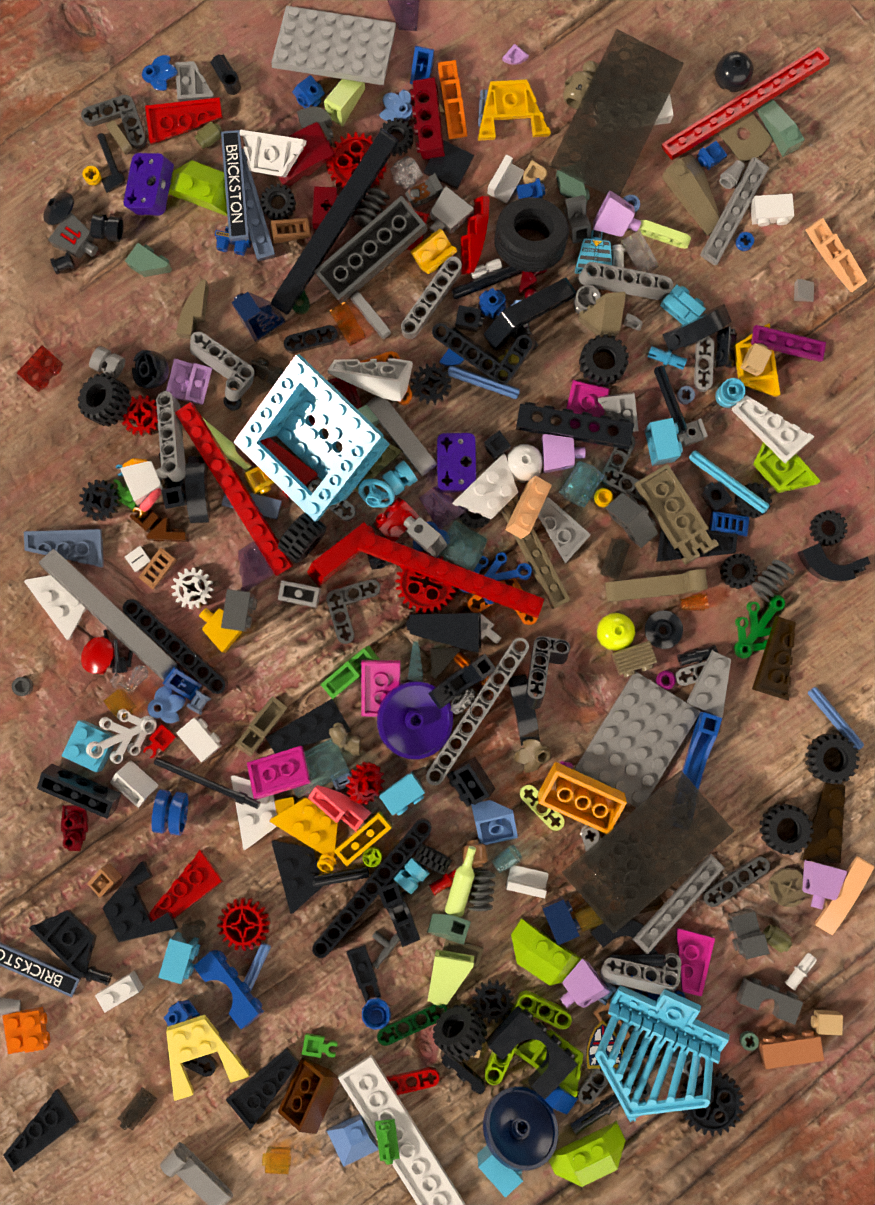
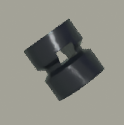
M94 213L90 226L92 238L103 240L104 237H107L108 241H121L124 229L123 218L117 216H110L108 218L105 214Z

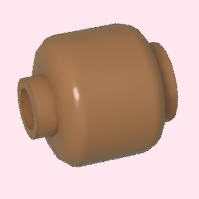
M478 840L467 841V845L461 849L463 863L468 847L474 846L476 852L472 868L484 867V864L488 861L485 844L479 843Z

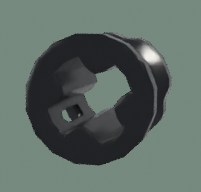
M69 252L65 253V256L50 259L57 275L60 274V271L75 268Z

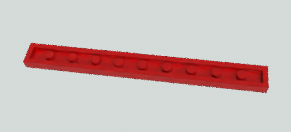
M817 47L661 144L662 150L671 160L676 159L830 63V58Z
M189 402L180 408L175 414L274 574L278 576L294 566L289 557L278 549V539L193 402Z
M365 530L357 546V550L535 618L539 617L545 600L544 598Z

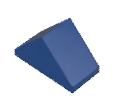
M415 46L410 84H413L415 80L431 78L434 65V49Z
M176 667L172 669L163 681L165 686L189 700H192L196 695V690L202 687L201 683L182 669Z
M558 1085L544 1100L553 1109L567 1115L577 1102L578 1097L576 1096L575 1098Z

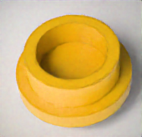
M601 488L596 491L594 501L600 507H607L613 501V494L609 489Z

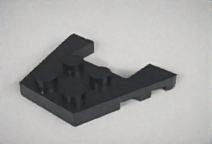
M146 861L138 864L102 908L118 942L130 941L179 928L171 912H167L153 921L137 890L139 885L153 877Z

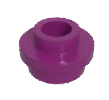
M662 671L656 677L657 685L665 690H669L675 685V676L670 671ZM663 677H667L669 679V682L667 684H664L662 682Z

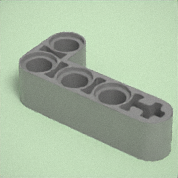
M202 332L192 334L190 339L191 354L226 377L225 397L230 401H238L253 384V367Z
M669 953L665 956L666 966L656 968L617 958H608L602 966L600 976L607 983L660 995L664 989L674 993L680 983L681 960L676 954Z
M178 1142L160 1164L162 1171L167 1176L173 1177L177 1174L208 1205H226L233 1197L232 1191L181 1142Z

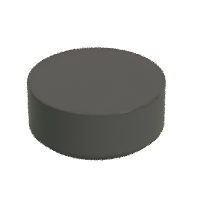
M18 677L12 683V690L18 696H27L33 689L32 681L27 677Z

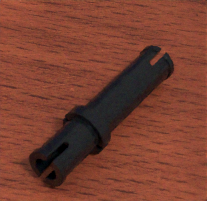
M614 1094L605 1101L604 1099L601 1100L599 1105L586 1112L574 1122H571L570 1125L575 1134H579V1132L606 1114L610 1115L612 1110L620 1106L621 1104L617 1096Z

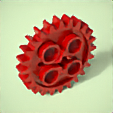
M357 132L354 133V137L347 133V139L340 136V143L334 141L336 148L332 147L335 156L326 162V165L329 167L327 169L328 174H332L330 176L331 181L336 180V187L342 184L343 190L359 165L358 163L361 162L373 143L372 135L366 139L365 133H362L361 137H358ZM354 148L361 149L358 153L352 152ZM342 161L348 162L346 166L339 165ZM385 166L383 167V169L381 170L373 184L379 186L380 182L378 178L384 180L383 173L387 172V168Z
M400 566L403 571L396 573L401 577L395 580L396 583L400 584V586L396 587V590L402 591L398 597H405L402 603L406 604L409 602V609L416 606V612L423 608L424 614H426L427 609H430L431 613H433L434 607L440 611V604L447 606L445 600L453 599L449 594L456 593L451 588V585L435 581L433 578L425 575L418 576L414 571ZM413 576L420 580L429 578L430 583L441 585L442 589L427 585L425 588L423 583L410 580V577ZM417 584L420 588L419 592L416 594L410 593L408 590L409 586ZM435 590L438 596L436 599L430 600L427 597V592Z

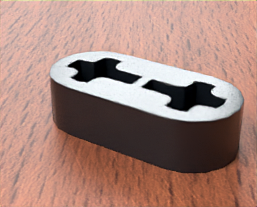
M209 1055L195 1058L191 1062L186 1061L182 1063L184 1067L205 1077L211 1076L217 1068L216 1060ZM207 1062H210L211 1068H209V1070L206 1071L205 1066L203 1064H207Z

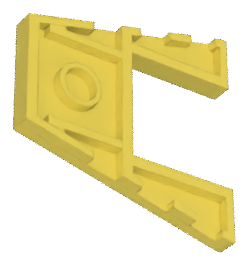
M206 1015L167 1027L166 1033L174 1101L193 1095V1087L182 1063L218 1051L231 1083L249 1077V1070L245 1069L239 1057L230 1050L228 1043L219 1036V1032Z

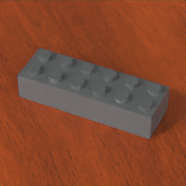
M400 196L314 272L342 305L351 295L361 289L427 232V226L407 201Z

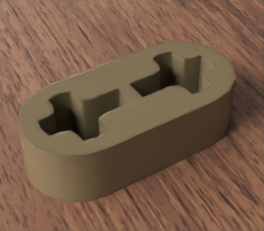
M112 120L107 123L106 127L126 155L133 151V148L115 121Z

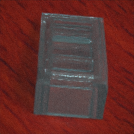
M413 642L408 680L423 682L418 642Z

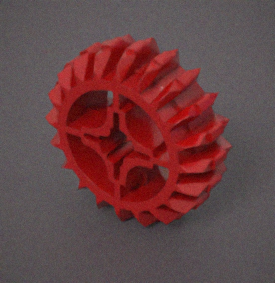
M245 897L241 898V903L236 898L233 900V904L230 902L226 904L228 909L223 908L221 910L224 915H219L218 919L223 922L218 923L217 927L223 929L218 933L219 935L225 934L222 941L225 942L228 939L230 941L228 947H231L234 943L236 944L235 950H238L240 945L243 951L247 950V945L253 950L254 943L260 946V939H266V935L263 933H269L270 931L269 928L264 927L270 925L269 920H264L269 917V913L262 914L266 908L263 906L259 909V901L253 905V898H250L248 903H246ZM240 909L239 919L229 922L231 913ZM246 909L253 912L258 920L250 918ZM242 920L248 923L245 930L240 926ZM259 927L258 933L254 937L247 939L249 929ZM230 928L236 929L239 932L241 938L236 937L231 932Z

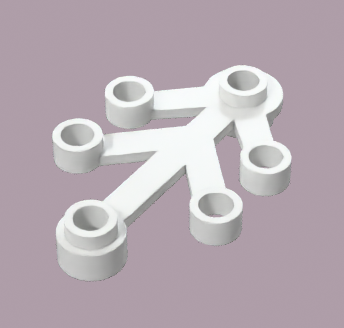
M121 709L117 713V718L122 722L129 721L136 725L129 729L114 723L108 717H103L99 721L100 727L119 734L101 742H90L87 745L86 752L90 757L97 759L103 755L104 749L120 742L117 750L110 754V760L115 764H119L123 760V754L126 749L133 756L140 753V747L146 735L154 733L157 728L156 720L151 716L139 718L131 715L127 710ZM138 734L135 742L130 743L132 737Z

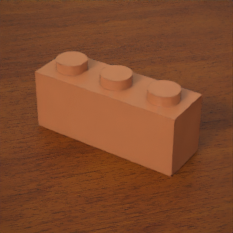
M812 1030L802 1031V1034L798 1035L785 1033L782 1037L778 1038L765 1036L763 1040H759L761 1064L765 1069L824 1061L821 1037Z

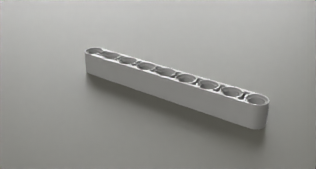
M52 549L39 561V564L47 573L161 679L165 680L172 669L178 667L173 659L56 550Z
M518 637L512 641L496 665V670L491 673L429 767L426 774L429 784L439 785L444 780L528 652L529 644L524 638ZM517 641L525 643V649L521 652L515 650V643ZM507 657H512L515 660V664L511 668H507L504 665V660ZM497 673H501L504 676V681L501 684L493 681V677ZM485 690H492L494 696L492 699L486 700L483 698V692ZM473 707H482L483 713L480 716H475L472 713ZM469 722L473 728L469 732H464L461 728L462 724ZM453 739H460L462 745L459 748L452 747L451 741ZM442 755H449L451 762L443 764L440 757ZM438 771L441 777L438 780H432L430 773Z

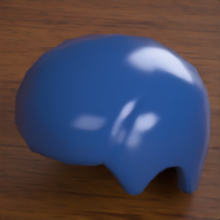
M369 999L362 1008V1020L367 1027L373 1030L383 1029L391 1019V1008L382 999Z

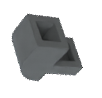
M308 107L297 111L301 128L319 122L332 146L331 139L334 136L330 127L333 125L328 112L320 107Z
M581 195L565 199L566 209L564 210V215L569 225V236L572 243L591 239V224L586 215L585 196Z

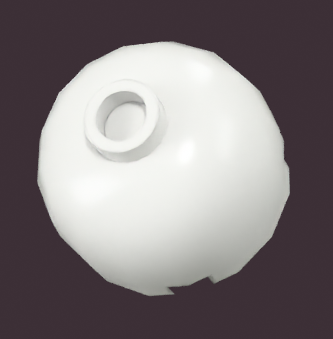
M520 444L513 447L507 455V461L515 481L525 483L535 475L537 477L540 475L543 468V457L534 446Z

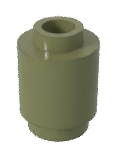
M210 121L197 131V135L194 138L202 149L209 148L221 139V132L223 130L217 122L213 124Z
M768 925L764 929L763 933L768 945L780 953L787 952L791 948L792 937L783 930L772 925Z

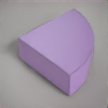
M514 44L503 56L502 61L511 65H517L525 62L529 55Z

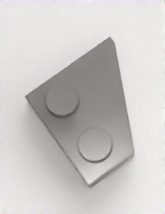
M194 61L175 62L178 71L176 83L177 99L179 102L214 98L213 92L210 90Z
M635 392L598 397V402L602 405L606 414L611 417V420H630V423L634 424L633 432L639 431Z

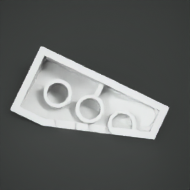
M358 359L334 360L328 368V373L383 399L401 401L408 389L413 363L412 361L401 359H388V362H377V359H370L369 362H360Z

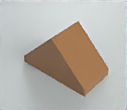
M109 863L103 866L87 884L101 898L122 876Z

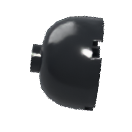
M734 51L727 53L716 66L714 75L717 84L722 89L730 90L729 92L743 90L752 79L753 63L749 56L743 52Z
M141 350L136 354L133 359L136 362L135 368H132V376L136 385L145 389H153L163 385L169 374L168 362L165 357L156 351Z

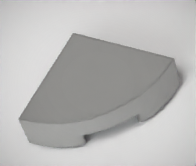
M627 313L623 325L640 331L643 323L637 317Z

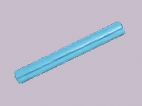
M694 450L690 454L689 459L720 481L761 513H765L768 510L769 504L699 452Z

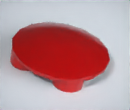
M104 637L91 639L84 646L81 653L83 668L92 674H104L115 657L112 643Z

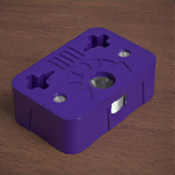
M136 153L131 160L123 201L124 206L137 215H162L166 210L174 169L173 163L160 153Z
M442 433L438 436V489L442 493H463L476 480V445L473 434ZM446 440L450 444L448 452H446L445 445H441L444 444ZM464 459H468V462H471V464H468V467H464V464H461V462H464ZM446 474H448L449 481H451L449 486H445V483H442L445 481Z

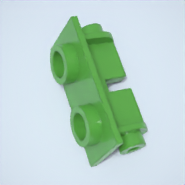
M395 1119L375 1121L380 1161H385L386 1165L393 1164L394 1159H400Z

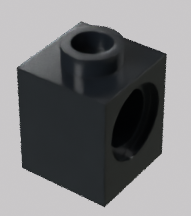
M459 305L455 328L477 333L478 327H482L484 316H481V309ZM467 316H473L475 318V321L472 323L466 322L465 318Z
M500 430L484 441L483 445L494 461L503 453L508 452L511 447Z
M720 481L716 484L713 482L709 483L703 488L705 491L700 494L712 512H716L732 501V498ZM712 491L719 494V500H714L711 497Z

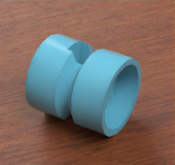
M737 378L727 379L716 391L715 398L717 403L724 408L734 407L744 397L745 386Z
M404 460L395 466L394 471L389 470L382 475L384 481L393 489L395 496L403 492L405 486L410 487L418 481Z
M410 857L404 864L405 868L400 869L393 878L404 890L412 894L418 888V882H423L430 873L420 862Z

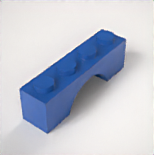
M218 950L210 951L193 967L204 982L218 980L229 987L233 997L229 1015L240 1029L246 1028L264 1012L261 1008L262 1003L251 995L249 986L238 978L236 969L229 966L226 962V956Z

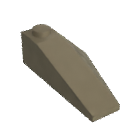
M693 155L680 158L665 169L662 179L708 236L714 230L720 215L704 169Z
M625 292L604 294L596 300V304L587 307L588 311L582 310L579 313L578 321L595 335L603 337L604 334H608L609 338L612 335L616 337L621 328Z

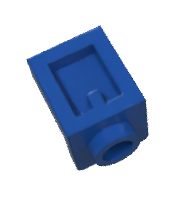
M715 141L708 147L701 148L697 157L700 165L709 171L724 160L727 154L719 143Z
M536 178L533 183L516 186L518 199L527 197L542 199L543 195H545L544 183H540V178Z

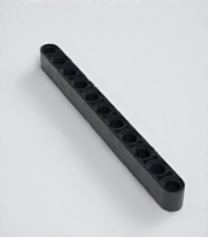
M383 129L379 132L271 301L272 306L286 315L291 312L314 276V271L321 265L394 152L399 142L397 138Z

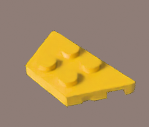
M770 323L764 325V327L771 328ZM751 334L734 346L738 379L742 381L744 386L778 397L780 396L774 350H770L772 353L763 372L758 376L740 368L749 348L752 346Z
M304 797L296 804L289 806L283 812L270 818L269 822L319 853L334 857L338 823L310 799Z

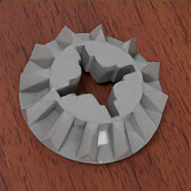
M467 688L454 698L451 704V711L453 713L459 714L464 709H467L475 698L476 692L473 688Z

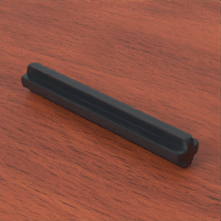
M508 266L455 287L451 290L454 299H458L521 274L522 271Z
M662 365L655 367L654 373L671 418L678 425V434H684L688 428L666 370Z

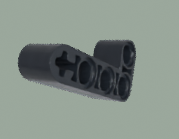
M539 636L535 639L525 695V704L528 708L538 709L541 707L545 695L549 663L564 664L567 661L570 652V644L567 641Z

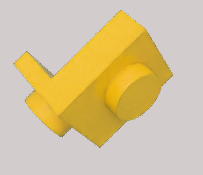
M259 467L244 473L254 495L259 492L261 494L269 492L271 486L275 483Z

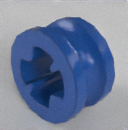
M742 232L736 239V247L740 251H748L754 244L753 235L749 232ZM743 238H746V241H749L747 245H744V242H741Z

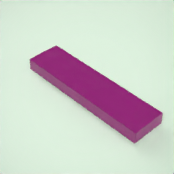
M760 325L753 327L751 345L760 343L767 346L770 350L818 362L824 360L826 342Z

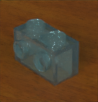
M578 461L559 493L569 502L585 508L604 475L595 466Z

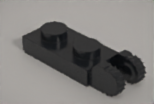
M363 944L347 950L346 952L359 989H361L365 1002L370 999L366 988L369 985L373 986L374 994L377 998L382 997L366 945Z
M443 1051L441 1052V1062L448 1069L453 1068L457 1072L456 1075L463 1082L467 1080L471 1084V1090L478 1094L484 1093L486 1089L485 1083L476 1072L463 1061H454Z

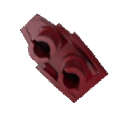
M62 805L61 832H63V846L68 851H81L83 841L86 840V832H88L87 810L76 805Z

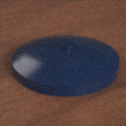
M520 1086L507 1088L491 1099L484 1113L483 1132L486 1144L492 1155L507 1168L522 1172L531 1171L544 1165L554 1154L559 1135L557 1119L551 1106L536 1091Z

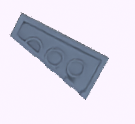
M102 529L24 531L25 551L47 555L54 549L66 560L104 567Z

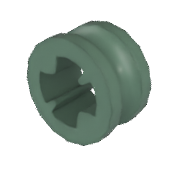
M745 1031L739 1037L740 1044L748 1051L755 1050L759 1045L758 1037L751 1031ZM750 1036H752L753 1043L746 1045L745 1038L748 1037L750 1039Z

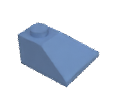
M491 800L481 801L476 805L471 804L480 843L488 845L518 838L513 810Z
M361 1114L327 1129L343 1167L379 1150L374 1136Z

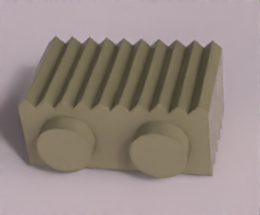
M650 641L612 653L618 675L624 674V677L634 675V670L642 668V671L654 668L653 664L657 663Z

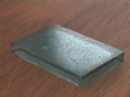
M332 739L304 752L311 783L293 788L296 796L300 798L313 791L317 785L323 786L350 772L339 746L333 743Z

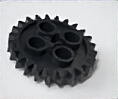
M702 1070V1076H697L694 1096L703 1095L700 1092L703 1088L704 1070ZM720 1070L716 1072V1075L714 1071L712 1072L710 1102L714 1099L715 1103H711L700 1113H696V1109L681 1111L685 1113L683 1115L684 1119L689 1120V1126L695 1125L694 1129L696 1132L702 1128L703 1135H706L707 1131H709L711 1136H714L715 1131H717L721 1136L722 1129L729 1132L728 1126L731 1125L735 1128L736 1126L733 1121H740L737 1114H743L744 1112L739 1106H743L745 1103L739 1099L744 1096L741 1092H738L741 1089L739 1085H734L736 1081L733 1078L729 1080L727 1073L722 1076ZM683 1084V1086H684V1088L686 1089V1092H687V1086H688V1085H687V1084ZM680 1091V1094L685 1098L686 1092ZM722 1092H728V1096L725 1099H720ZM718 1111L723 1112L720 1118H714L715 1113Z

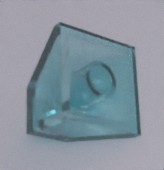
M454 520L444 538L447 547L439 556L457 566L474 571L483 555L487 539Z

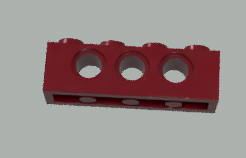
M435 77L413 81V89H410L412 101L415 100L412 112L413 117L417 119V123L414 124L415 135H418L419 141H416L417 153H421L423 160L443 157L445 152L438 86Z

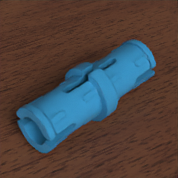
M651 346L648 358L681 370L684 369L687 358L672 354L670 350L667 352Z

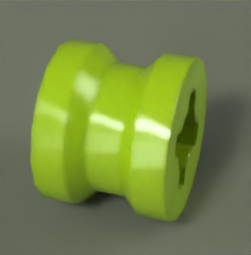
M370 846L366 849L362 856L364 864L368 867L379 865L382 860L381 850L376 846Z

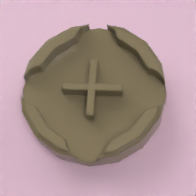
M789 867L781 868L770 877L768 884L769 894L779 905L794 907L805 899L806 893L802 890L803 874L796 869Z

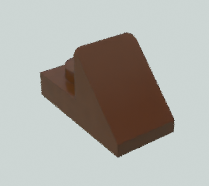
M165 517L147 534L146 539L149 541L188 542L189 534L183 532V529H172V532H170V518Z

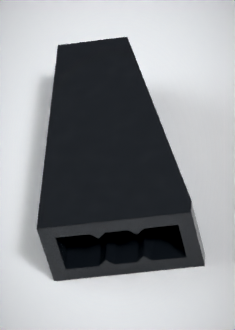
M479 613L409 615V619H407V630L412 635L482 653L481 614Z

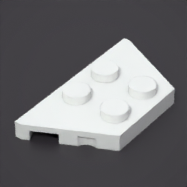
M240 130V136L243 137L245 143L243 148L247 156L249 171L286 177L307 142L298 138Z
M503 453L453 504L468 508V511L480 513L482 516L492 519L518 493L506 455Z
M51 575L25 580V584L67 640H70L86 608Z
M236 775L231 776L233 790L248 794V797L254 799L250 779L248 780ZM274 795L258 799L257 801L261 802L258 809L235 802L243 850L248 849L277 827L269 822L271 817L277 815Z

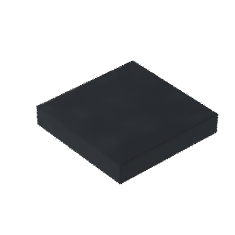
M443 140L445 156L430 158L424 174L431 176L435 173L440 182L458 190L474 159V155Z

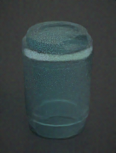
M510 845L491 861L498 872L502 873L520 862L523 857L515 845Z

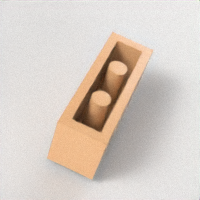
M536 475L530 479L525 485L505 530L520 539L530 534L552 485Z

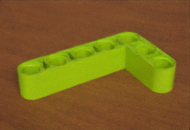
M527 990L519 993L514 1003V1008L511 1010L512 1012L518 1005L523 1010L527 1008L534 1017L562 1030L567 1029L572 1022L570 1013L566 1008ZM529 997L532 1001L529 1005H523L521 1003L522 999ZM542 1006L549 1007V1011L546 1014L539 1012ZM565 1014L567 1019L564 1022H559L557 1017ZM518 1044L503 1060L497 1058V1055L492 1051L484 1070L485 1079L489 1084L497 1085L502 1081ZM491 1070H497L499 1072V1074L496 1077H491L488 1075V1073Z

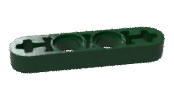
M432 1003L387 1024L383 1029H379L377 1034L378 1042L383 1046H388L436 1024V1020L441 1015L439 1016L436 1013L432 1015L433 1020H430L427 1010L433 1013L436 1011V1007L439 1006L440 1009L444 1008L442 1013H445L448 1009L447 1005H435ZM424 1014L427 1017L426 1023L418 1024L416 1022L417 1015ZM402 1022L409 1025V1030L405 1033L400 1032L398 1029V1025ZM391 1027H395V1032L398 1035L397 1037H395V1033H393L389 1036V1040H386V1038H381L383 1036L384 1031L387 1034L393 1032V1029Z

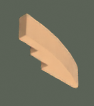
M820 218L805 229L822 257L850 292L855 291L867 282L850 250L844 248L837 234H832L824 218Z
M856 856L846 870L847 874L837 899H828L825 903V909L815 921L817 927L831 935L835 933L864 888L874 869V865Z

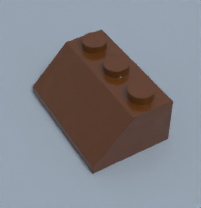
M302 1057L278 1109V1113L299 1132L317 1134L340 1083L338 1076L330 1069Z

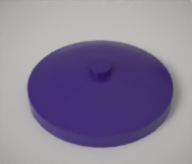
M418 681L406 682L393 688L382 700L377 714V728L381 740L393 753L407 759H423L438 752L447 742L453 727V712L451 711L450 703L439 709L428 693L435 686Z

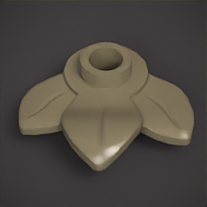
M526 739L523 741L524 748L517 750L513 756L516 762L525 764L524 772L529 773L537 770L540 764L547 763L550 760L551 751L547 746L541 745L536 739Z

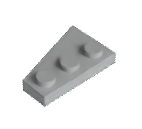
M549 497L545 499L538 517L566 563L591 534Z
M713 650L711 651L687 700L688 704L723 718L731 663L730 658Z

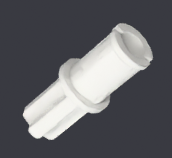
M807 953L799 965L794 967L795 970L785 983L793 990H796L804 977H808L807 973L816 963L817 959L810 953Z

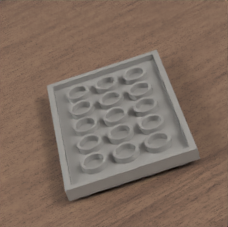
M286 6L272 58V68L384 85L396 31V23Z
M635 671V674L629 678L574 769L624 792L626 801L641 810L701 711Z

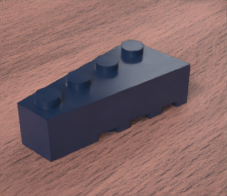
M250 292L238 294L234 301L231 302L242 324L255 342L286 322L280 311L272 306L270 301Z

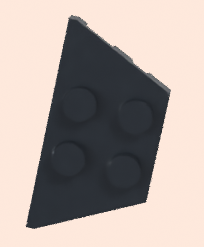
M272 840L271 843L290 914H293L323 887H314L312 883V876L321 874L320 869L317 867V857L315 850L309 846Z
M66 910L57 916L30 926L29 929L80 979H84L97 937L94 932L71 910Z

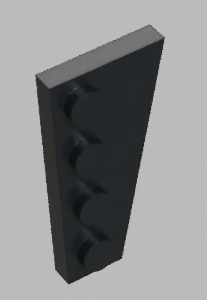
M660 527L656 562L681 560L684 558L679 548L674 549ZM706 530L711 540L715 539L718 542V546L705 554L700 549H697L700 557L735 554L738 534Z
M330 699L267 736L266 739L276 754L298 746H305L331 738L329 729L333 728L335 723H342L346 733L352 731L334 700Z
M288 1047L283 1049L226 1098L228 1104L250 1131L299 1064L298 1059Z
M59 1088L53 1092L50 1099L40 1108V1111L28 1123L25 1130L3 1154L13 1172L80 1122Z

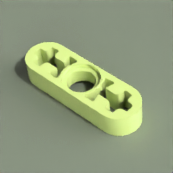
M640 220L641 225L637 231L639 234L679 248H688L691 240L688 234L648 220Z
M524 785L520 789L521 799L551 830L558 831L562 829L565 822L563 816L557 811L551 813L554 818H560V825L552 826V820L549 817L546 820L543 818L550 813L551 809L547 807L546 812L539 813L536 809L539 803L538 799L532 806L530 803L533 800L530 797H524L525 789H533L532 795L537 798L539 791L532 785Z

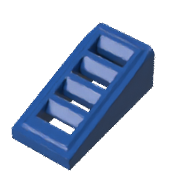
M713 511L710 516L709 530L747 537L749 517ZM718 518H721V526H720V527H717V525H718ZM725 519H729V520H728V529L724 528V527H725ZM733 520H736L735 530H732ZM740 521H743L742 531H739Z

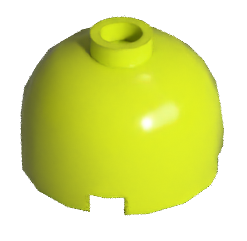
M610 613L598 623L597 638L606 649L613 651L623 650L634 640L635 626L631 619L624 614Z

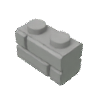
M281 581L278 600L318 608L321 589Z

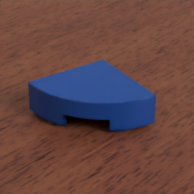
M448 349L439 361V364L455 366L461 364L465 359Z

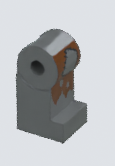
M435 173L429 176V179L413 186L405 193L413 208L438 198L442 193L443 187Z

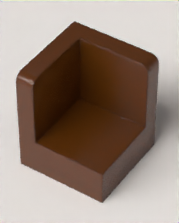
M151 509L148 510L145 518H137L140 515V511L135 515L131 514L129 516L148 533L162 520Z

